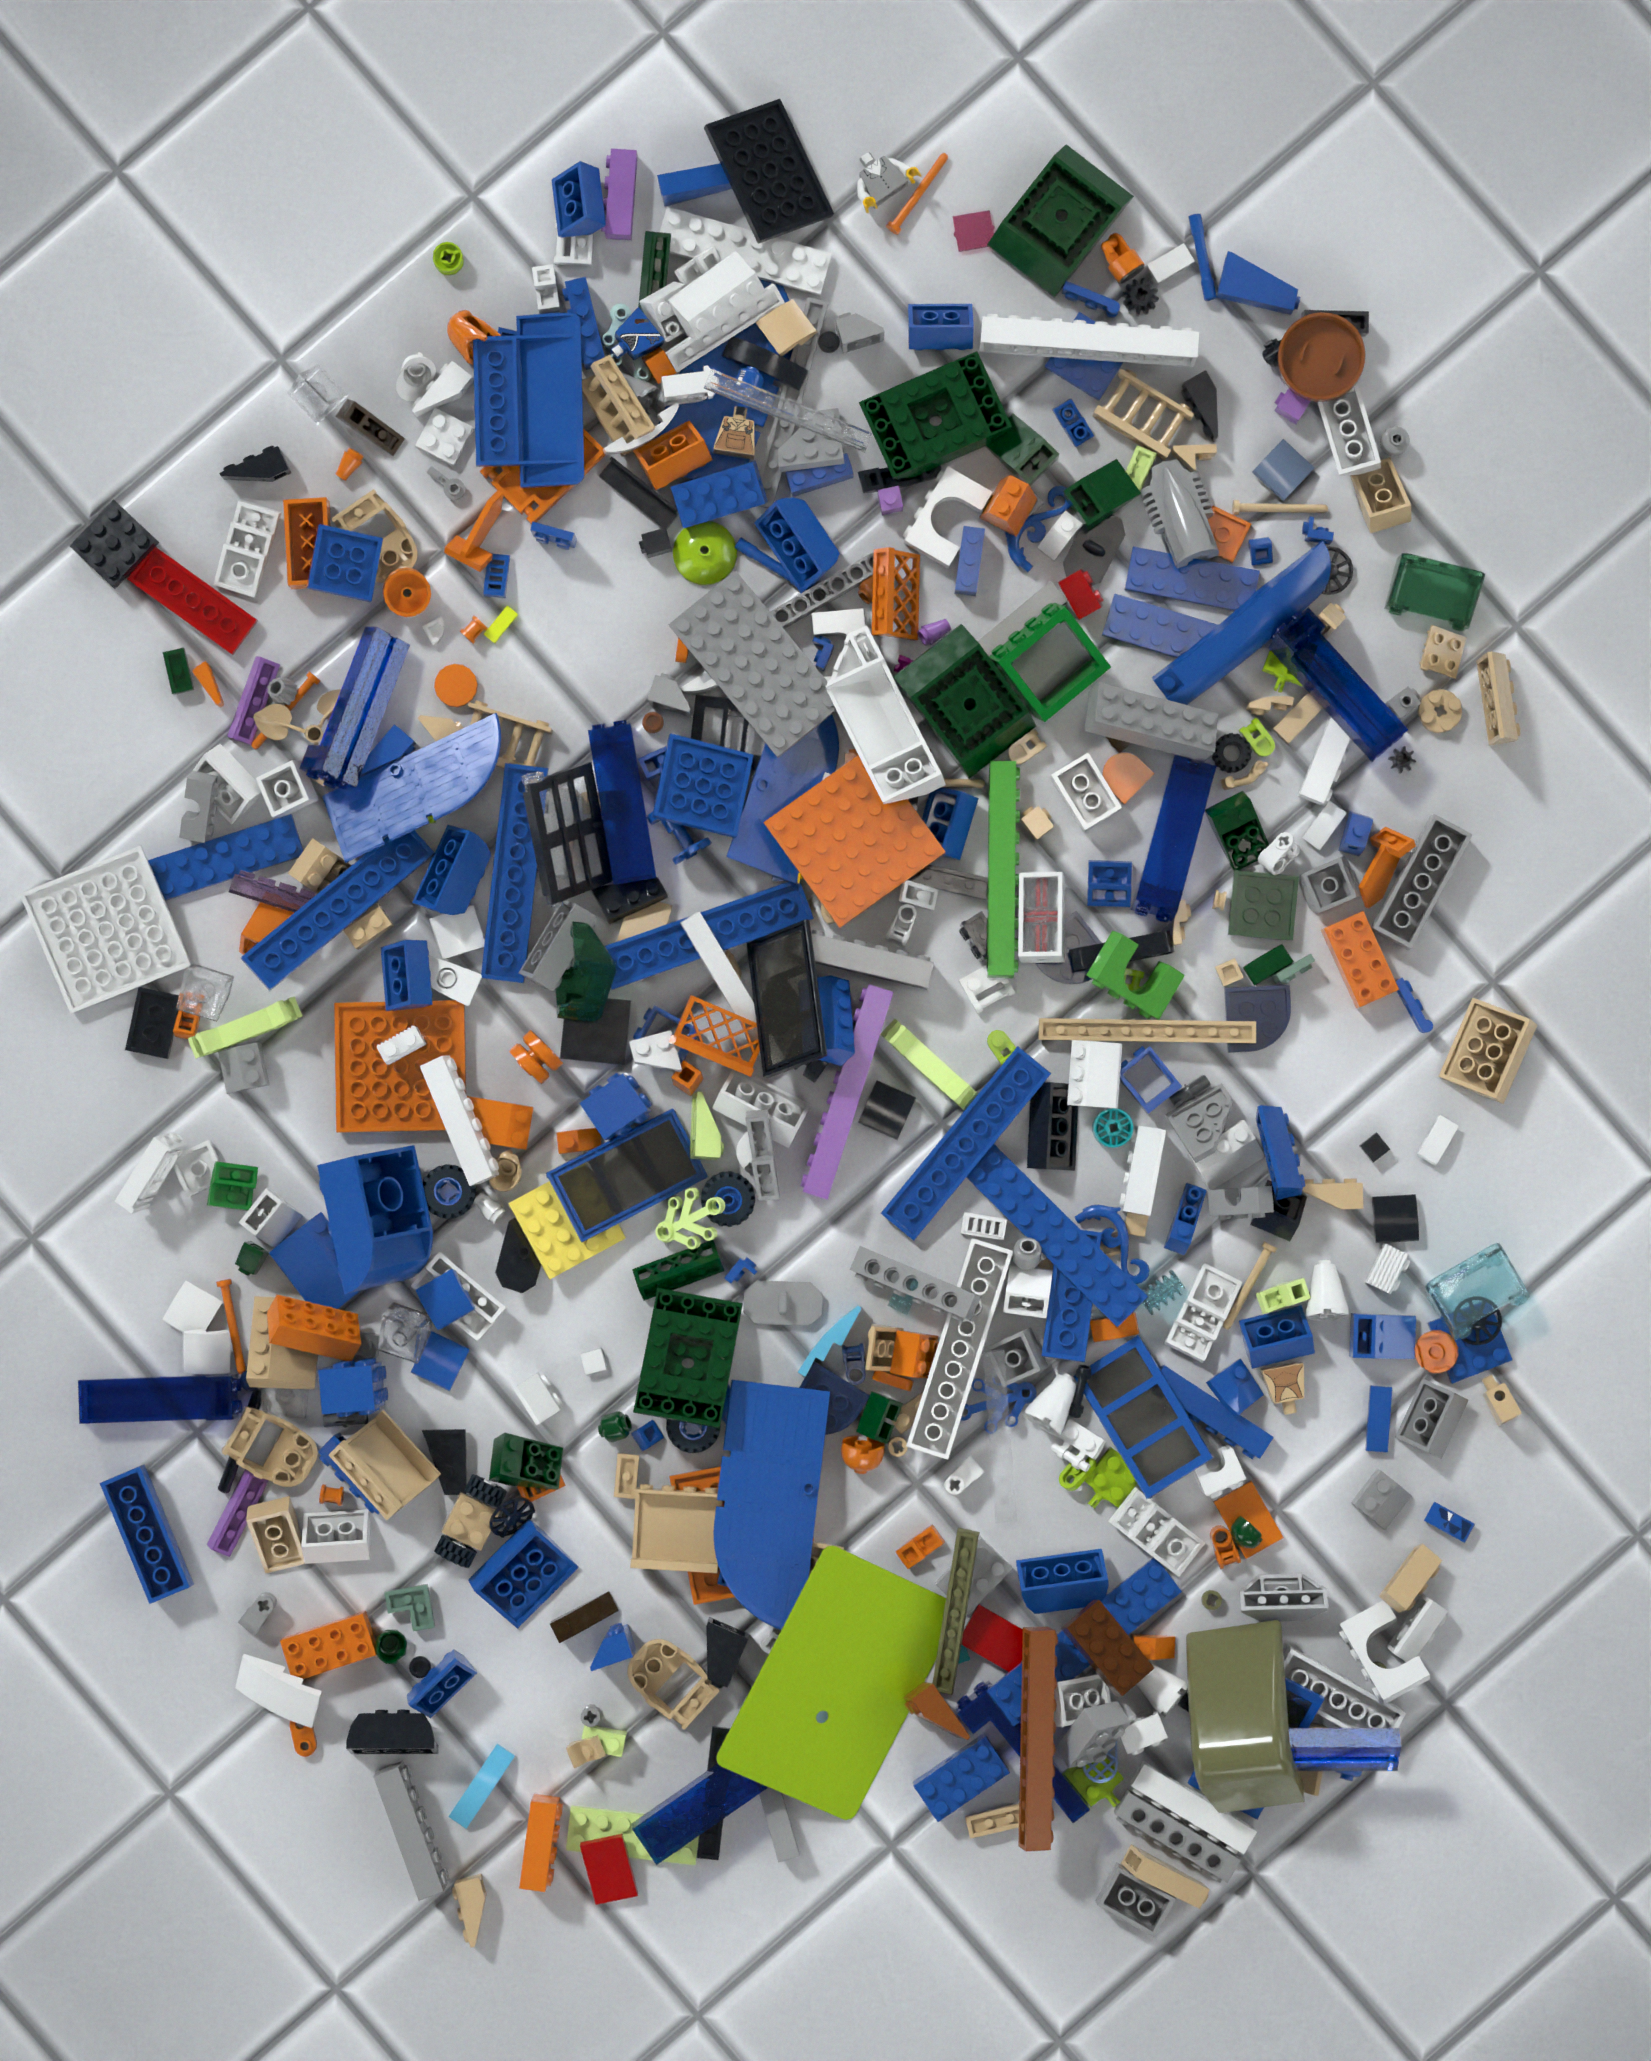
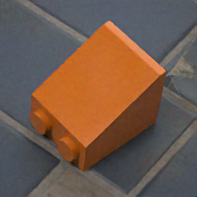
M1009 475L1000 480L979 518L1017 537L1038 499L1029 484Z
M265 893L241 933L239 952L242 954L248 952L300 908L283 902L275 895Z

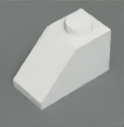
M1065 510L1042 540L1038 549L1055 561L1080 530L1082 523Z

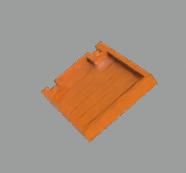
M583 428L585 476L606 454L602 451L604 448ZM491 466L480 470V473L486 479L490 477L493 480L491 484L497 490L504 493L503 497L521 515L525 513L528 516L526 519L531 525L532 521L537 523L575 486L565 485L521 489L520 466ZM498 467L503 470L500 474L495 471ZM534 502L539 506L535 510L531 507Z

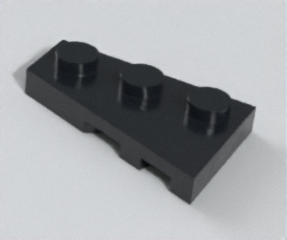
M658 877L605 885L591 890L609 924L668 898L667 892Z
M466 1429L422 1430L435 1468L441 1473L438 1478L444 1495H460L461 1492L467 1494L464 1491L467 1486Z

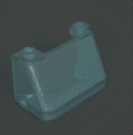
M1495 1243L1435 1277L1425 1286L1427 1299L1454 1340L1469 1336L1473 1323L1508 1303L1520 1306L1530 1297L1527 1288L1500 1243Z

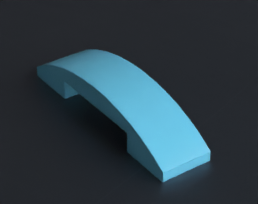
M497 1744L448 1817L467 1829L515 1755Z

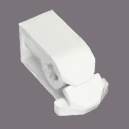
M703 366L704 371L662 376L661 390L664 406H671L675 403L679 405L700 402L707 397L712 399L719 387L718 377L709 366Z

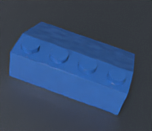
M320 1212L271 1250L269 1254L306 1302L339 1309L361 1291L344 1294L343 1284L337 1272L338 1261L334 1242L328 1230L329 1221Z
M528 1519L468 1581L475 1593L518 1629L579 1566L531 1519Z

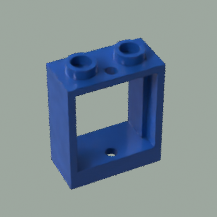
M654 1005L653 1009L648 1008L643 1017L646 1022L642 1028H637L633 1038H644L657 1014L676 1024H679L680 1019ZM690 1024L684 1025V1028L689 1030L687 1036L696 1033L694 1026ZM680 1048L678 1052L680 1064L683 1060L685 1061L690 1051Z
M1142 1046L1133 1053L1135 1058L1130 1062L1125 1059L1121 1063L1120 1081L1146 1114H1149L1178 1091L1182 1085L1150 1046L1146 1049ZM1146 1055L1151 1058L1171 1083L1147 1103L1123 1075Z

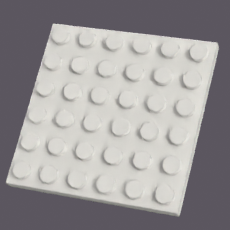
M142 845L20 893L70 1014L192 965Z

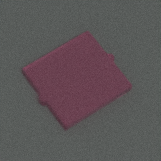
M990 210L952 217L955 229L953 236L956 237L958 252L988 247L987 244L994 235L993 230L995 229L992 225Z

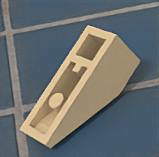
M1330 603L1310 625L1327 639L1346 618L1344 615L1345 611L1339 605Z

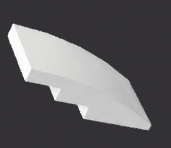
M238 500L226 543L223 544L213 585L255 598L271 551L281 512Z
M1203 1263L1164 1344L1203 1363L1213 1342L1216 1340L1223 1322L1228 1316L1242 1281Z
M1136 1487L1109 1519L1113 1526L1178 1577L1205 1544L1203 1540L1154 1501L1146 1499L1145 1495Z
M243 1654L235 1688L269 1711L290 1721L312 1728L322 1691L302 1685L303 1678L284 1673L285 1666Z

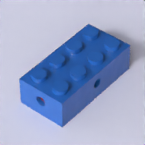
M756 460L671 486L683 528L768 502Z
M983 1733L913 1781V1787L936 1821L939 1822L1008 1775L1010 1771L986 1734Z

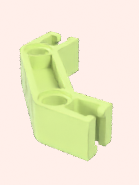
M294 996L219 1027L199 1032L195 1036L188 1038L195 1059L285 1026L302 1017V1014Z
M896 1019L880 1034L964 1111L978 1095L968 1083L952 1071Z

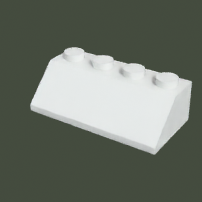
M735 251L667 301L687 336L699 340L765 292V289L755 271Z
M1358 383L1340 398L1318 402L1339 476L1360 475L1380 469V457Z
M732 1069L712 1109L747 1126V1111L768 1109L772 1140L789 1148L811 1105L754 1075L749 1077Z
M1137 1126L1136 1130L1133 1129L1130 1142H1134L1133 1150L1128 1151L1126 1162L1130 1164L1129 1172H1125L1123 1177V1185H1126L1125 1194L1121 1193L1119 1199V1206H1122L1121 1211L1151 1216L1166 1130L1145 1126Z

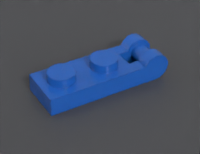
M1065 282L1062 294L1065 295L1066 299L1077 302V300L1084 302L1086 307L1093 310L1097 308L1104 310L1110 318H1115L1118 315L1120 304L1117 301L1071 282Z
M1403 977L1397 979L1396 984L1399 988L1397 993L1416 1028L1421 1033L1430 1032L1433 1029V1023L1430 1020H1426L1422 1014L1423 1006L1411 994L1413 991L1411 984L1408 980L1404 981Z

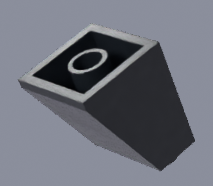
M709 1617L706 1625L707 1679L711 1680L710 1684L722 1689L725 1686L728 1688L748 1641L749 1633Z

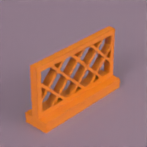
M891 547L874 549L873 636L918 640L920 554L898 551ZM895 557H896V559H897L898 562H899V564H898L896 567H895ZM909 559H913L911 570L906 564ZM901 568L906 573L904 579L898 573ZM894 578L896 579V581H897V583H898V586H897L895 589H894ZM909 580L912 583L911 591L906 586ZM901 589L906 596L903 600L898 595ZM894 600H895V602H896L897 605H898L895 610H894ZM908 601H909L910 604H911V612H910V613L908 612L907 608L905 607V605L907 604ZM900 611H902L903 615L905 616V619L902 622L897 616V614ZM893 621L895 622V624H896V626H897V628H896V630H895L894 632H893ZM907 623L911 626V635L905 629Z
M690 995L674 1035H671L669 1040L671 1044L749 1077L753 1074V1066L760 1052L759 1039L751 1042L748 1030L757 1028V1023ZM694 1001L700 1003L704 1010V1013L695 1017L691 1011ZM718 1011L721 1013L723 1021L713 1025L709 1014ZM706 1016L710 1027L699 1031L695 1020ZM736 1019L740 1020L743 1029L732 1033L728 1023ZM692 1022L696 1033L689 1036L681 1034L684 1025ZM725 1024L729 1035L718 1039L714 1028ZM711 1030L715 1041L709 1044L703 1043L700 1034ZM744 1033L748 1043L737 1047L734 1036ZM730 1038L734 1049L724 1052L720 1042ZM747 1047H750L752 1052L749 1062L743 1060L739 1052Z

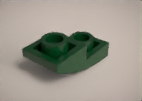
M1283 944L1248 963L1243 969L1255 986L1270 978L1274 973L1288 967L1294 961Z

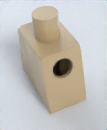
M1493 1374L1482 1379L1487 1389L1483 1397L1498 1426L1518 1417L1522 1413L1505 1383L1499 1385ZM1494 1394H1500L1502 1401L1496 1400Z

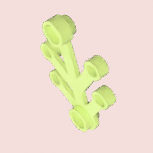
M692 1187L685 1191L684 1205L679 1196L671 1197L668 1200L669 1207L665 1221L659 1223L656 1228L657 1238L665 1243L673 1240L685 1244L689 1249L698 1248L701 1244L700 1238L695 1235L688 1237L678 1232V1230L684 1228L703 1236L707 1241L714 1240L717 1237V1230L714 1227L705 1228L694 1222L709 1214H721L725 1209L724 1200L720 1197L710 1198L707 1200L705 1207L691 1214L694 1200H697L700 1195L697 1188ZM691 1191L694 1193L693 1198L690 1195ZM674 1199L677 1201V1206L673 1203ZM683 1205L680 1219L674 1222L676 1210L680 1209ZM708 1231H711V1233H712V1236H711V1237H709ZM692 1239L695 1241L694 1246L691 1243Z

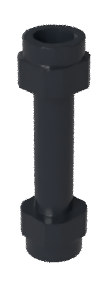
M1079 1365L1075 1376L1078 1377L1074 1400L1068 1413L1071 1417L1080 1418L1083 1414L1084 1406L1081 1404L1086 1381L1091 1378L1090 1366Z

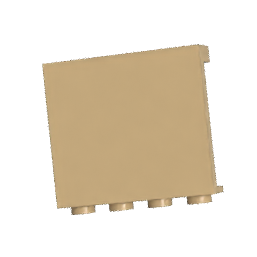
M384 1410L346 1441L343 1440L329 1454L330 1458L386 1520L391 1518L441 1475Z
M640 1484V1487H636L634 1490L636 1495L633 1550L630 1568L718 1573L719 1566L715 1555L713 1536L716 1506L722 1507L723 1501L717 1500L718 1488H705V1491H696L697 1487L684 1486L683 1490H675V1486L662 1485V1489L653 1488L652 1484Z

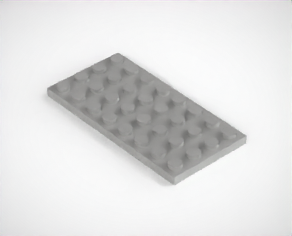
M736 570L668 624L777 758L836 711L826 690L827 680Z

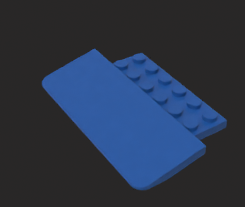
M570 312L516 316L517 335L487 336L488 338L485 342L479 339L473 340L476 466H520L521 489L579 484L584 478L580 319L576 314Z

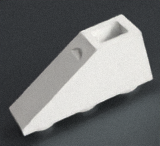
M451 361L449 365L446 363L441 368L438 379L436 381L432 380L428 384L426 394L422 398H417L412 405L414 408L412 410L413 414L418 417L434 410V408L461 398L474 382L473 377L455 362Z

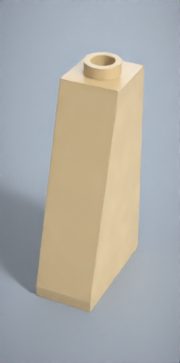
M1132 1844L1130 1845L1121 1864L1132 1875L1199 1909L1206 1902L1210 1889L1202 1882Z

